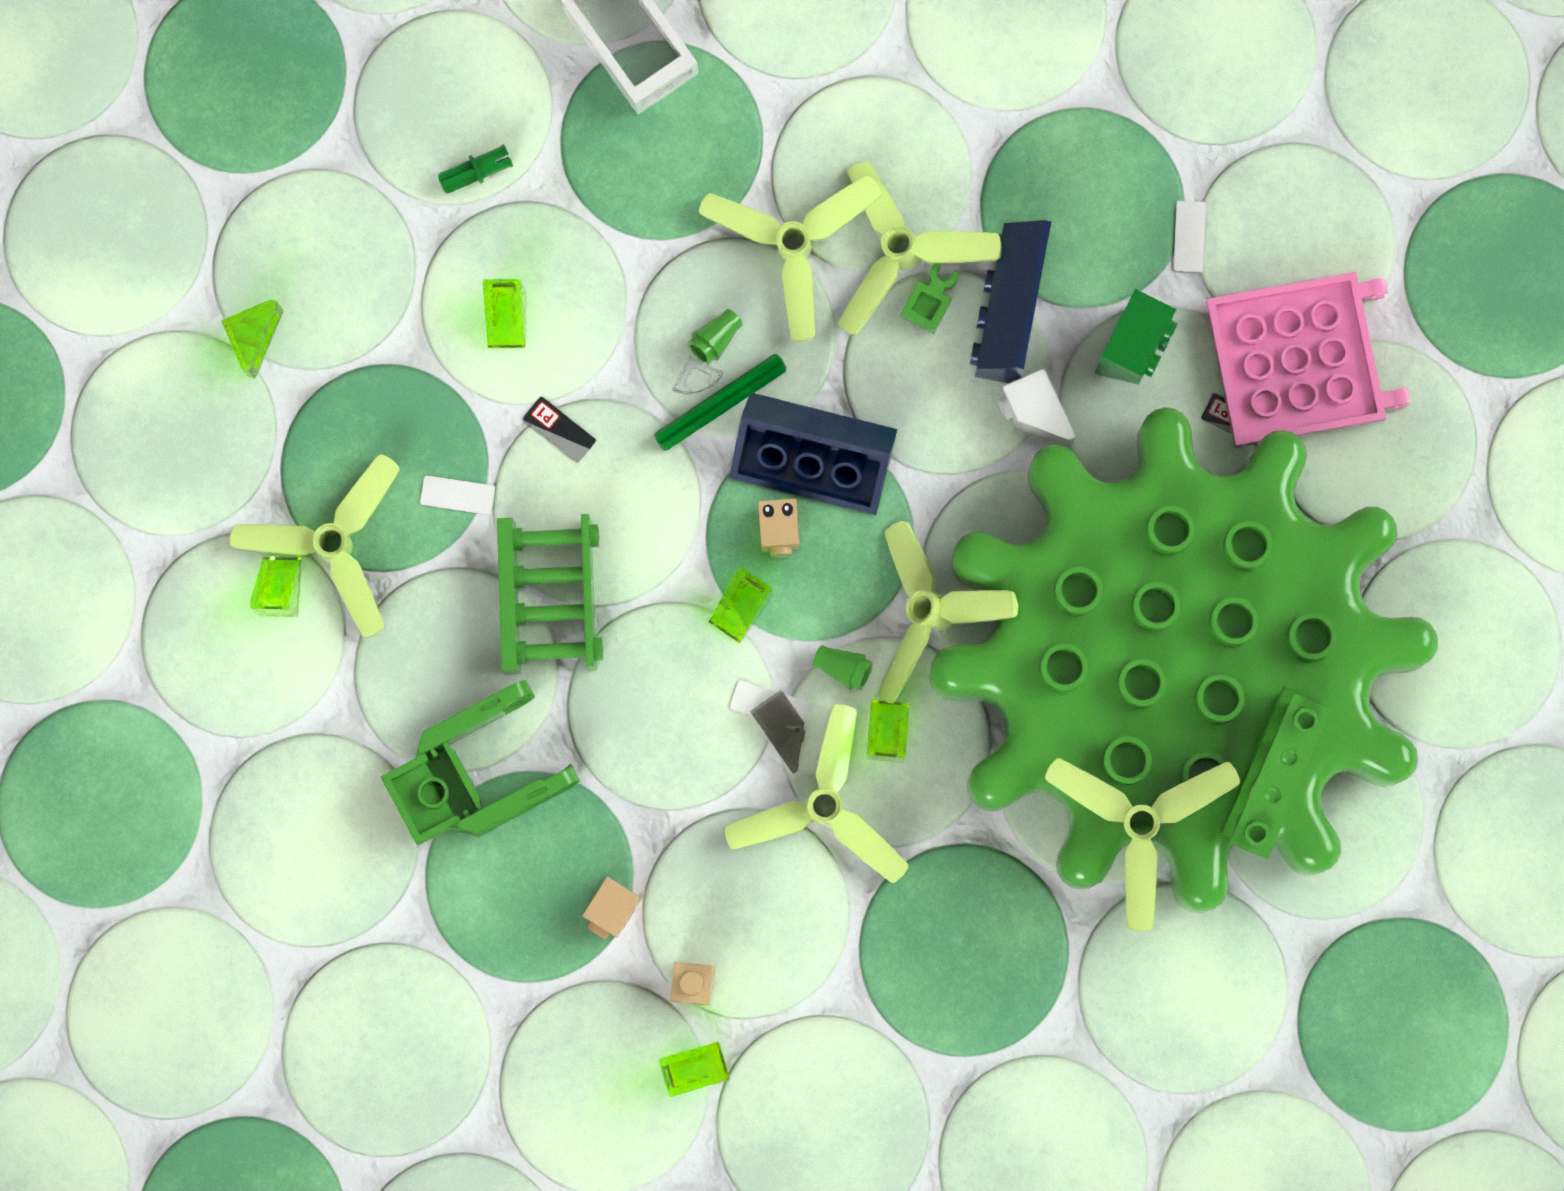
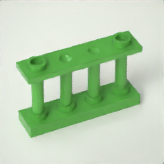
M581 514V529L522 531V528H516V523L512 517L497 518L502 671L505 675L521 674L520 664H527V660L586 657V667L589 671H597V661L603 660L602 637L596 638L592 547H599L598 524H592L589 514ZM582 544L583 566L524 569L523 565L517 566V551H522L523 547ZM583 582L584 604L525 607L524 603H518V588H524L525 584ZM585 619V642L526 645V641H520L519 626H525L526 622Z
M1283 686L1221 830L1222 834L1231 837L1230 844L1268 859L1332 708L1323 705L1322 702Z

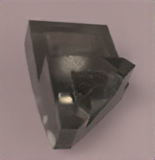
M780 690L750 712L794 774L798 771L799 767L798 761L802 741H804L805 723L784 692Z

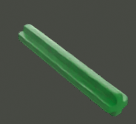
M777 354L771 355L655 432V440L664 451L669 450L749 397L750 392H757L786 372L785 363Z

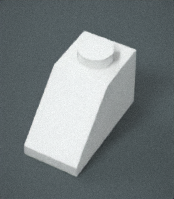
M1045 369L1002 386L1000 394L1002 398L998 400V405L1006 421L1012 419L1017 429L1065 447L1074 443L1076 436Z

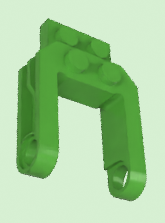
M527 680L516 682L422 732L415 759L381 776L417 846L451 828L452 830L479 838L567 791L580 782L572 764H569L568 767L545 780L539 778L483 808L481 807V799L455 750L450 748L452 743L532 701L535 695Z

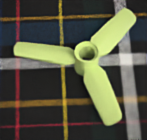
M868 161L857 163L848 169V175L852 183L865 175H869L876 181L881 191L880 198L867 207L865 212L874 230L882 236L881 248L885 256L872 265L838 321V326L845 333L851 335L859 333L897 280L899 269H911L920 260L929 264L994 261L1000 259L1002 244L998 233L927 231L914 237L911 230L903 226L902 215L871 163ZM909 242V246L904 252L893 253L894 248L899 243Z
M865 175L810 210L802 223L790 221L781 225L772 216L711 193L707 194L702 200L699 213L757 243L778 246L779 253L785 260L782 269V279L791 339L793 342H806L814 339L816 335L812 267L807 260L812 250L811 242L830 237L880 198L881 191L876 181L871 176ZM791 235H798L804 239V243L799 249L790 250L784 246L785 240Z
M383 454L378 455L337 507L334 523L323 524L316 531L306 526L236 524L232 527L230 533V545L235 549L304 556L317 551L325 560L331 562V577L361 635L364 638L376 636L385 628V624L359 562L350 555L353 548L350 536L364 528L398 475L400 467L391 458ZM334 534L340 535L342 538L341 546L334 552H326L324 550L326 538Z
M905 521L892 524L884 533L904 590L910 596L906 603V614L909 620L913 622L908 628L879 690L880 698L890 704H894L928 643L931 628L945 630L953 623L958 625L1014 618L1018 614L1019 607L1015 593L1009 590L951 591L947 595L937 594L936 578L910 524Z
M835 704L832 707L815 773L819 789L810 795L808 802L791 801L727 825L724 828L726 841L731 849L747 847L802 831L811 821H814L820 825L831 824L836 839L890 883H895L903 877L908 869V863L858 814L842 810V800L838 795V791L847 779L857 717L855 708L845 704ZM827 796L834 800L836 810L831 816L821 817L815 813L813 805L819 797Z
M1060 758L1054 760L1045 775L1049 783L1106 821L1124 823L1126 833L1132 838L1125 852L1127 927L1136 931L1151 930L1154 925L1158 853L1151 838L1157 834L1160 823H1177L1240 784L1236 769L1230 762H1225L1160 794L1152 807L1147 805H1136L1133 807L1123 792ZM1139 811L1147 812L1153 818V828L1145 835L1136 834L1130 827L1132 815Z

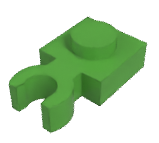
M941 263L933 264L931 267L929 286L918 281L901 312L902 318L932 334L935 333L952 302V298L945 295L944 292L951 290L956 285L959 272L954 271L950 279L946 281L940 280L937 273L941 268Z

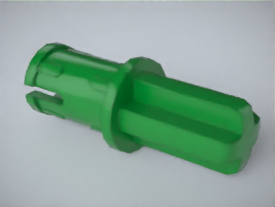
M503 144L475 158L470 155L468 156V161L440 172L438 180L443 191L449 194L477 181L482 184L484 183V178L513 167L512 160L509 157L495 162V160L509 155L505 145Z

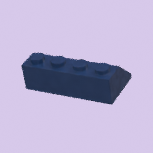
M1038 220L1004 223L1002 235L999 234L1002 244L1001 257L996 262L995 271L987 270L983 292L991 293L988 307L980 306L976 327L984 329L981 343L974 342L969 365L977 366L975 377L1004 383H1012L1022 377L1052 221Z
M750 392L740 420L729 478L876 515L898 429Z

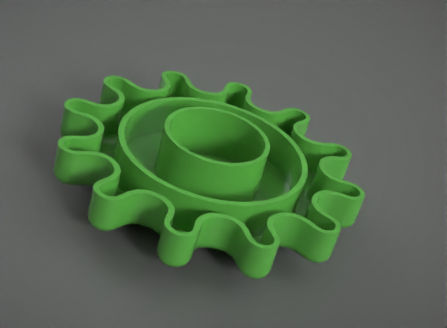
M1163 407L1148 414L1137 433L1136 442L1137 471L1126 480L1117 483H1105L1095 479L1085 469L1076 454L1062 445H1048L1041 448L1034 455L1028 470V484L1046 515V529L1037 539L1028 544L1016 545L981 531L970 532L961 537L955 545L951 561L952 571L957 580L975 591L1009 590L1014 592L1019 605L1018 614L1014 618L998 620L994 634L984 642L972 645H956L941 650L936 654L931 663L929 680L935 693L945 700L985 701L994 706L1001 714L1005 724L1006 738L1003 745L996 752L980 761L973 768L967 781L969 797L978 808L985 811H1000L1031 793H1044L1054 797L1061 803L1068 814L1069 829L1058 853L1056 868L1061 880L1071 888L1079 890L1090 889L1102 882L1109 873L1118 853L1123 847L1130 844L1132 838L1126 833L1123 822L1106 821L1046 780L1047 770L1055 759L1060 758L1123 792L1133 807L1136 805L1152 807L1160 794L1218 765L1230 762L1238 773L1240 779L1238 786L1177 823H1160L1157 834L1151 838L1154 847L1160 850L1168 860L1172 892L1176 902L1180 907L1189 912L1202 913L1215 909L1223 903L1228 893L1227 859L1233 845L1229 843L1231 837L1222 834L1221 830L1283 686L1322 702L1323 705L1332 708L1274 843L1283 859L1295 872L1302 875H1316L1331 869L1337 863L1341 854L1340 839L1325 817L1321 807V794L1325 784L1331 777L1336 774L1346 773L1357 776L1373 785L1389 787L1408 779L1416 770L1418 754L1414 744L1407 737L1386 727L1375 718L1371 711L1369 697L1371 687L1377 677L1385 674L1415 671L1432 660L1438 650V637L1431 624L1422 618L1381 617L1370 611L1363 602L1359 583L1363 570L1382 557L1394 545L1397 538V525L1394 518L1386 510L1379 507H1364L1333 525L1317 524L1301 513L1295 502L1294 491L1305 466L1307 452L1306 446L1300 437L1286 430L1273 431L1264 436L1255 448L1244 470L1234 475H1217L1203 469L1197 462L1193 451L1191 427L1183 413L1174 408ZM1139 811L1132 815L1130 827L1136 834H1148L1153 828V818L1149 813Z

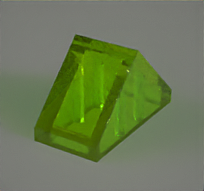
M483 279L482 286L488 348H525L526 290L522 280Z
M271 299L221 320L241 369L248 377L256 379L284 312L278 302Z
M262 558L250 600V608L260 616L298 617L301 558Z
M740 567L710 618L709 623L738 643H741L774 596L773 588Z
M871 700L866 759L904 763L909 703L894 702V704H890L885 701Z
M719 1042L658 1059L669 1098L730 1079Z

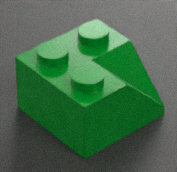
M1135 289L1100 357L1095 373L1138 385L1144 374L1152 377L1161 359V356L1155 354L1157 349L1162 352L1165 351L1178 325L1177 322L1172 320L1177 309Z

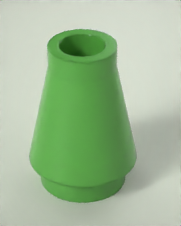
M726 309L720 316L691 334L692 339L688 342V347L705 364H710L713 360L718 361L743 323L737 314L730 309Z
M823 645L818 648L813 659L814 667L821 669L849 690L853 687L862 690L870 676L873 665L871 661L866 660L864 654L828 648Z

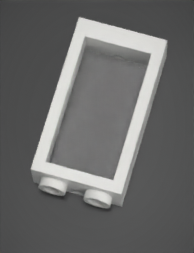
M560 0L563 11L637 115L699 74L697 61L653 0Z

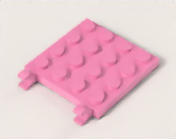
M1352 272L1206 299L1205 303L1234 448L1259 444L1264 436L1277 430L1290 431L1299 437L1383 422L1386 420L1385 410L1405 408L1407 404L1411 403L1408 388L1381 392L1362 300L1372 301L1384 298V294L1388 293L1385 278L1358 283L1357 273Z

